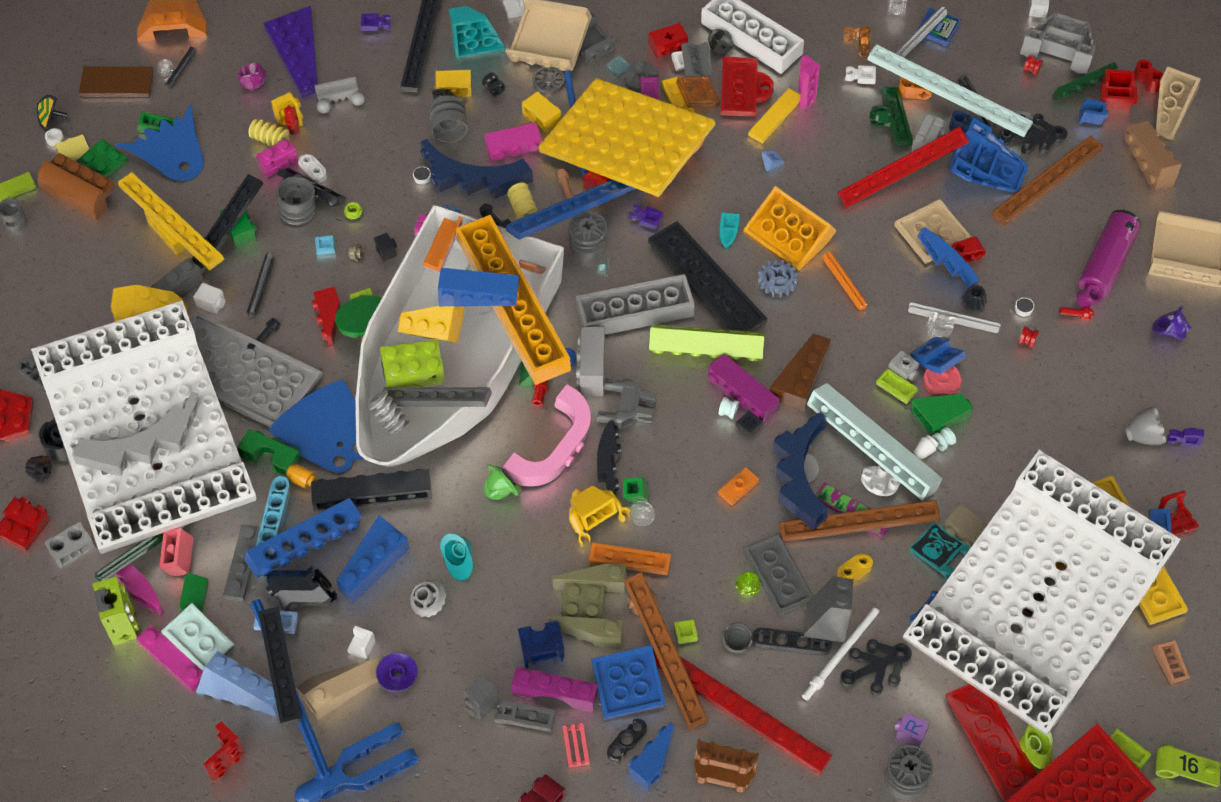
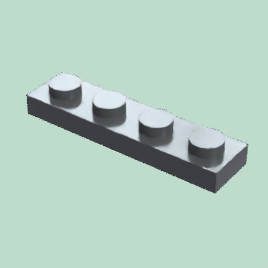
M241 524L223 593L224 599L244 601L252 570L244 558L246 551L256 546L260 531L258 526Z

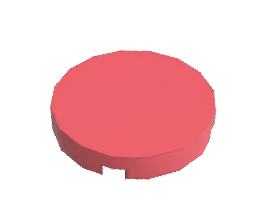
M954 366L942 374L927 369L923 377L924 387L933 396L956 394L960 389L962 381L960 372Z

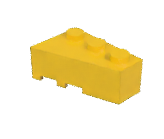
M434 306L403 312L400 316L397 332L458 343L465 306Z

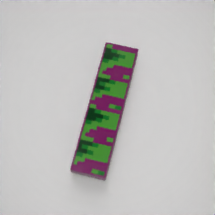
M826 482L823 483L816 493L818 499L826 507L837 513L872 509ZM889 528L868 531L883 538Z

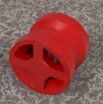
M1029 55L1023 71H1030L1033 75L1037 76L1042 67L1043 60L1035 59L1033 55Z
M1024 326L1018 344H1027L1030 348H1033L1039 330L1032 331Z

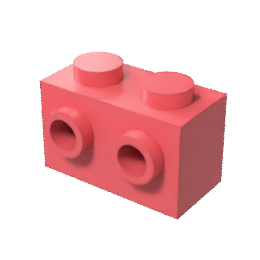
M182 528L164 532L159 568L170 576L190 573L194 537Z

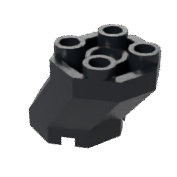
M314 566L307 570H273L267 574L268 586L266 590L272 597L275 596L279 600V604L284 611L294 610L298 606H332L337 602L336 591L331 592L330 590L331 582L320 569L317 568L315 570Z

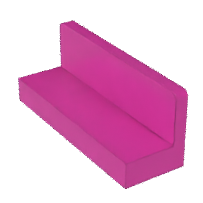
M805 54L801 58L798 90L801 92L800 106L804 109L816 100L820 64Z

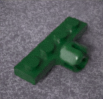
M882 87L880 93L884 106L876 105L872 107L869 115L871 125L874 127H889L895 146H912L913 138L899 87Z

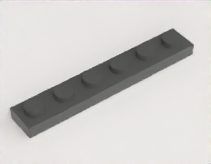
M384 387L383 391L386 390L388 392L387 396L393 398L392 402L401 407H486L492 394L490 387Z

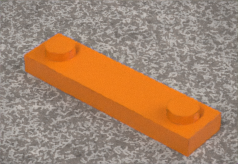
M593 542L589 555V564L626 565L627 570L667 576L671 560V554Z

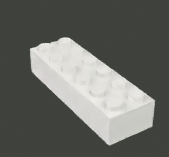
M711 0L702 9L701 24L711 30L721 29L730 33L733 44L758 58V60L780 74L803 54L804 40L741 0Z

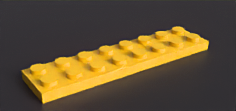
M1113 475L1091 482L1130 507ZM1163 567L1139 603V607L1149 625L1184 614L1188 610L1165 567Z

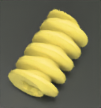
M256 118L252 121L248 134L250 138L261 141L263 144L271 147L288 139L289 130H283L281 126L277 128L276 124L271 125L269 121L265 123L264 119L258 121Z
M517 183L509 188L507 196L517 220L537 212L534 200H532V195L526 183Z

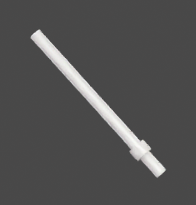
M873 607L819 675L813 677L810 681V686L802 694L803 699L808 701L816 690L821 689L825 684L824 680L879 614L877 608Z

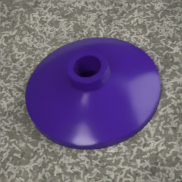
M403 653L387 655L379 662L376 669V677L379 684L391 692H400L408 689L414 684L418 675L415 661ZM396 673H400V674H401L400 677H397V678L394 677V675H395Z

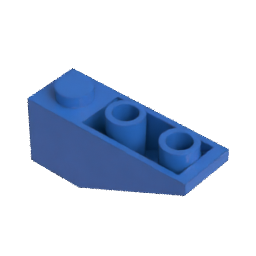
M672 722L667 727L663 726L658 731L657 737L653 742L651 740L648 741L643 747V752L639 756H634L628 764L629 775L647 790L662 776L674 734V724Z

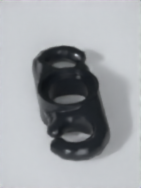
M634 719L633 724H630L627 729L622 730L607 749V756L610 760L620 761L621 756H625L627 751L634 749L647 731L645 721ZM633 724H640L642 730L635 731ZM629 735L633 738V742L625 745L621 742V738ZM619 749L621 756H614L612 750Z

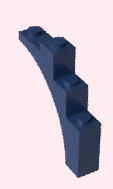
M428 139L421 141V156L424 160L427 159L432 173L430 180L434 187H438L440 192L458 184L460 189L465 190L467 195L486 188L489 194L492 193L494 198L497 199L506 195L509 188L517 183L529 184L533 182L532 169L524 159L499 166L469 165L445 156Z
M821 412L816 416H812L804 426L797 428L793 434L787 430L782 435H778L773 441L774 453L782 459L776 466L777 478L785 484L779 491L780 503L812 530H815L828 519V509L812 491L804 471L806 455L811 444L826 428V416Z

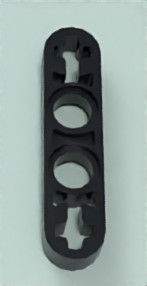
M757 628L752 634L753 645L760 649L825 656L830 653L832 647L831 640L804 637L803 632ZM759 635H763L764 639L762 642L759 641ZM770 635L773 636L772 643H769ZM783 636L787 639V643L780 645L776 642V638ZM798 639H805L808 645L799 647L796 641ZM811 640L814 641V644H813L814 646H813V648H810V647H811ZM820 642H824V649L820 648Z

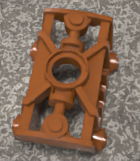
M698 739L694 760L695 778L701 784L709 782L735 788L736 792L744 793L745 789L750 786L755 778L759 753L747 752L744 748L739 750L730 746L718 745L714 741L708 743Z

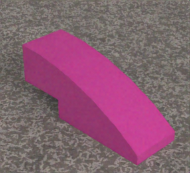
M129 564L115 573L119 582L127 586L126 591L130 598L160 616L164 614L151 584L134 566Z

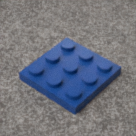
M652 645L591 659L605 720L666 706Z

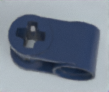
M956 110L951 115L948 127L950 131L961 127L964 132L973 117L984 124L985 122L980 117Z

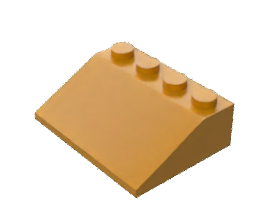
M776 186L743 229L744 232L786 262L791 263L799 271L827 245L836 232L832 225Z

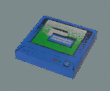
M929 8L928 12L926 13L925 17L923 18V20H922L921 24L919 25L918 29H919L937 10H934V9H932V8ZM947 14L924 38L948 46L961 23V19Z

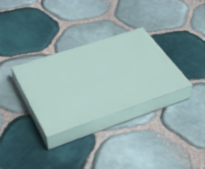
M193 603L161 630L162 634L202 671H204L205 666L217 651L226 655L235 647V644Z

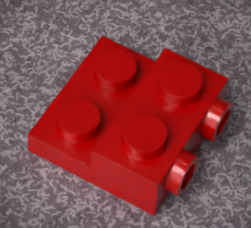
M14 497L3 511L5 516L0 521V538L28 551L50 522L47 510L41 505L32 506L31 502L25 497L20 499Z

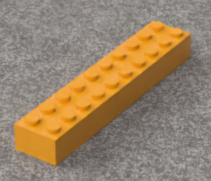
M491 215L457 227V242L473 271L519 275L516 306L492 307L534 384L537 385L571 371L570 357Z

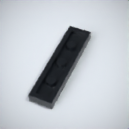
M289 167L279 168L277 175L282 177L283 180L293 176L308 179L314 186L315 198L324 199L331 206L345 203V196Z

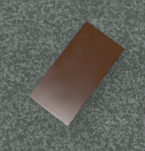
M83 67L79 96L149 97L153 67Z

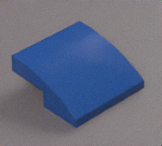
M936 336L910 353L911 357L920 365L938 374L944 373L966 358L964 350L950 347L949 340Z

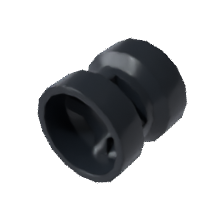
M494 72L487 74L482 79V85L488 89V92L493 97L501 95L506 88L505 84L499 80V77Z

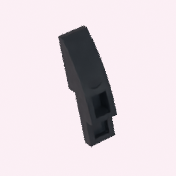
M610 420L604 428L598 445L597 478L598 483L606 482L607 490H611L616 495V490H619L618 478L614 479V473H617L616 463H618V456L622 455L621 445L616 442V439H619L618 427H614L613 420Z

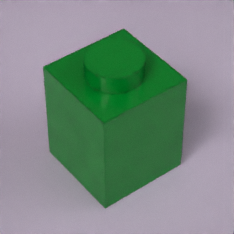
M643 477L623 479V498L629 503L649 502V483Z

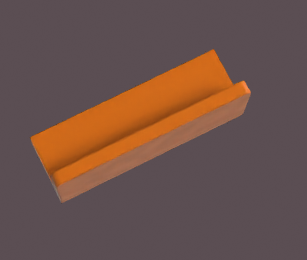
M459 216L457 222L447 218L443 219L424 260V267L440 272V269L444 267L457 238L456 228L462 225L463 217Z

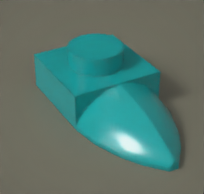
M722 212L719 235L722 245L726 249L733 243L738 234L740 214Z

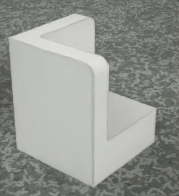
M354 626V637L347 649L348 653L367 660L375 644L374 634L372 631Z

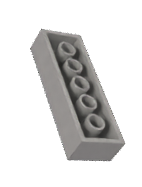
M685 274L576 296V309L581 327H605V335L650 326L651 324L694 317V301Z

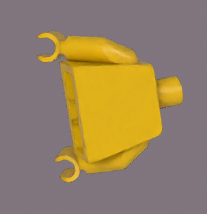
M590 486L584 491L580 488L575 489L572 493L569 520L575 533L579 534L578 541L581 547H583L581 541L583 538H586L590 544V536L584 533V529L586 531L592 529L617 512H619L618 519L621 522L626 520L622 515L623 513L630 518V509L622 507L621 501L611 490Z

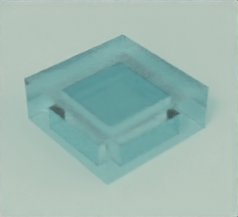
M619 55L606 64V69L619 78L625 74V70L630 64Z

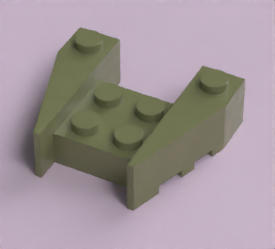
M602 564L553 576V589L563 590L561 616H549L550 629L562 634H570L581 641L586 640L594 643V646L600 648L621 649L622 620L603 619L605 593L625 594V583L623 580L626 579V565Z

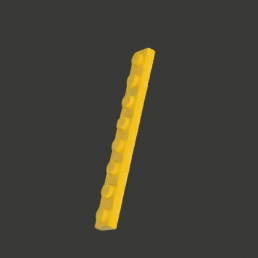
M131 172L117 182L118 186L209 271L224 260L222 254L135 174Z

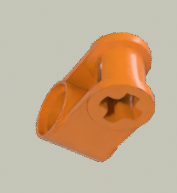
M903 77L900 78L898 87L901 98L927 100L931 97V91Z

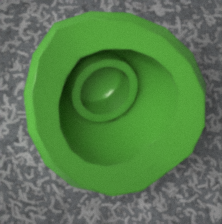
M492 464L487 466L490 473L484 484V492L488 498L500 500L507 497L510 493H513L515 496L521 493V485L511 482L502 472L503 468Z

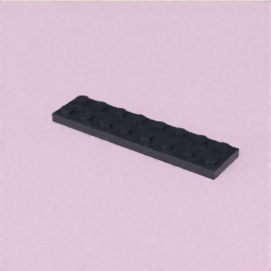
M678 221L648 238V243L677 275L685 274L689 288L727 330L753 332L767 323V317Z

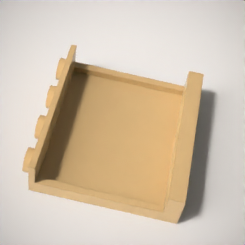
M523 0L525 10L511 49L505 50L509 59L514 62L523 61L530 65L539 64L546 68L555 67L562 71H573L592 18L589 9L545 0Z
M1159 211L1155 222L1148 274L1221 288V222Z

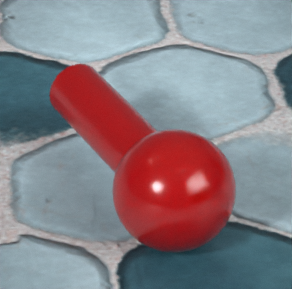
M1083 307L1081 309L1059 308V314L1077 316L1084 321H1090L1094 316V311L1090 307Z

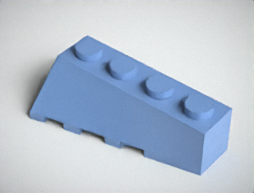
M217 651L205 666L196 693L206 694L218 700L223 699L238 706L250 707L252 710L276 717L278 710L272 682Z

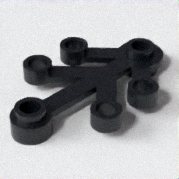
M1038 113L1033 117V124L1040 125L1047 131H1041L1034 125H1031L1025 137L1008 129L1002 130L998 139L1001 138L1004 141L1003 144L1005 146L1010 145L1012 140L1031 139L1029 142L1022 144L1021 152L1023 154H1030L1033 147L1042 138H1049L1047 141H1042L1038 148L1041 153H1048L1050 147L1055 142L1060 143L1067 138L1068 132L1062 126L1049 124L1044 120V116Z
M875 639L867 642V651L869 653L880 651L889 655L880 657L862 652L858 648L850 650L849 659L852 662L862 660L871 664L855 672L850 669L844 670L840 675L841 685L845 688H851L856 684L857 680L877 671L875 680L870 686V692L874 696H879L882 693V682L887 665L895 662L893 672L888 677V684L891 687H897L901 681L900 672L902 665L908 662L912 656L910 647L904 643L889 646L879 643ZM874 644L876 648H871L869 645ZM902 652L905 656H899L897 653ZM852 653H857L859 656L853 657ZM849 678L852 682L847 683L844 679ZM891 678H896L898 681L892 682ZM877 686L880 690L875 691L873 687Z

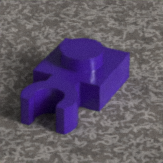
M379 13L362 14L361 31H378L379 27L390 29V15L379 17Z
M633 205V211L637 213H629L631 220H640V225L657 230L663 218V212L649 207L642 210L638 205Z
M1184 428L1183 431L1170 429L1169 435H1167V442H1180V445L1200 446L1204 438V430L1196 428Z

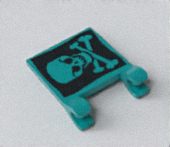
M933 523L909 548V551L938 570L948 580L955 570L948 566L950 562L960 552L965 556L972 546L964 544L942 527Z

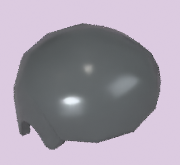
M740 622L729 624L722 633V643L727 651L734 654L743 653L749 649L753 642L752 631L747 625Z

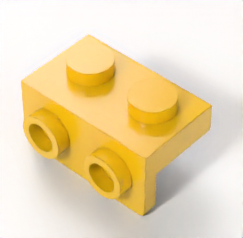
M289 92L271 101L278 127L286 125L284 121V108L287 105L294 107L295 114L299 119L298 126L303 125V114L299 109L301 104L297 97L294 98Z

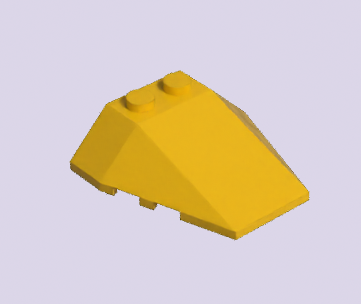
M130 285L113 289L111 312H113L114 321L117 322L179 301H183L187 312L188 303L171 291L141 285Z

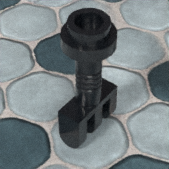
M484 203L479 208L480 215L482 217L491 215L497 226L506 228L507 224L511 223L508 218L502 222L493 213V206L491 204Z

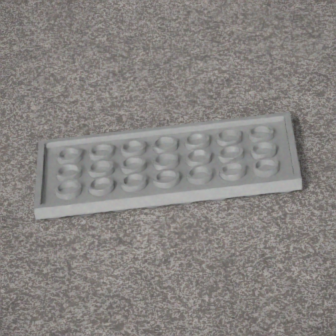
M195 312L190 318L197 345L219 403L265 426L271 427L284 412L308 396L323 376L322 371L203 314ZM249 343L256 345L253 350L246 349Z

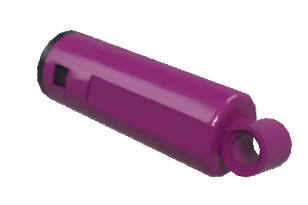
M1115 210L1110 214L1078 281L1081 291L1077 294V301L1081 307H1091L1110 295L1141 229L1142 223L1140 219L1132 212Z

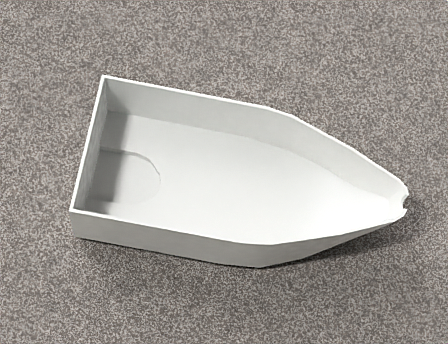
M433 205L371 317L361 343L356 390V446L360 456L378 465L390 467L409 462L464 435L491 414L508 388L521 362V358L492 306H465L459 342L452 343L438 340L444 369V384L425 387H490L492 394L487 406H397V408L402 410L401 414L406 415V420L410 422L399 432L390 435L388 431L391 428H383L386 421H378L381 415L374 416L377 409L369 410V407L372 405L371 399L382 392L385 387L380 361V347L435 340L407 335L397 331L401 313L439 306L438 283L440 272L424 267L423 263L443 219L447 218L457 222L458 217L461 216L463 217L461 226L478 220ZM497 226L518 265L519 260H524L546 267V271L542 274L520 268L546 313L561 284L564 247L530 236L518 240L508 233L506 228ZM456 238L443 268L473 271Z

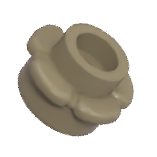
M360 244L350 246V259L359 262L360 258L364 257V248Z

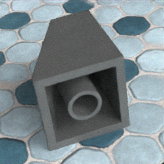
M833 576L807 603L804 637L845 642L852 611L854 579Z

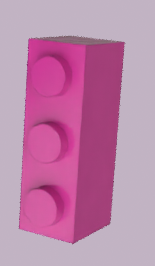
M536 122L484 134L485 146L490 161L535 152L539 150L538 147L541 144V136Z

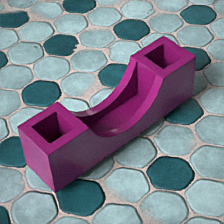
M517 666L511 684L512 695L528 699L538 696L553 697L566 702L574 709L592 713L598 695L596 683Z

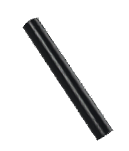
M194 47L188 49L165 83L167 88L173 86L195 53L196 49Z

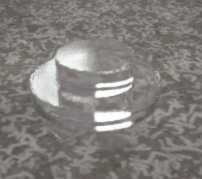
M161 60L157 65V72L162 76H168L174 71V65L169 60Z

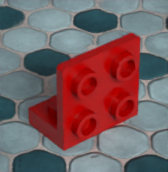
M222 721L215 726L218 733L216 737L221 742V748L203 764L209 778L213 782L216 779L222 778L226 774L227 769L233 764H237L245 754L239 738Z

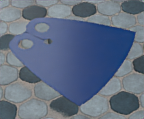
M343 379L330 383L301 399L284 412L268 429L273 436L285 445L296 447L301 456L334 473H344L352 467L354 461L364 459L359 453L354 452L352 448L356 443V401ZM342 441L344 445L343 447H338L337 443ZM336 456H343L346 462L343 466L338 467L334 465L333 459Z

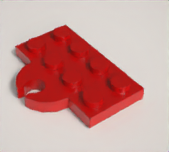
M723 57L721 115L756 117V103L764 102L773 95L774 82L771 77L765 73L757 72L758 58ZM762 86H768L769 88L763 89Z

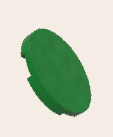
M361 296L343 304L335 316L338 330L343 335L353 338L365 335L368 323L382 298L378 296Z

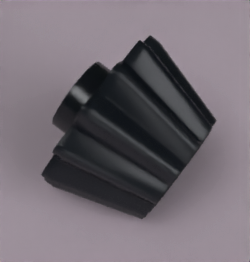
M979 285L970 286L962 296L963 304L966 305V308H971L972 310H980L988 302L985 289Z
M48 456L31 457L25 463V473L36 481L44 482L45 479H48V475L51 474L52 465Z

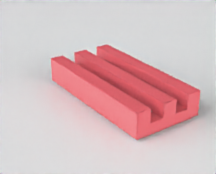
M579 723L576 726L572 724L570 727H567V725L562 726L568 767L590 765L583 723ZM576 731H580L584 754L583 761L580 760ZM568 732H572L576 762H572Z

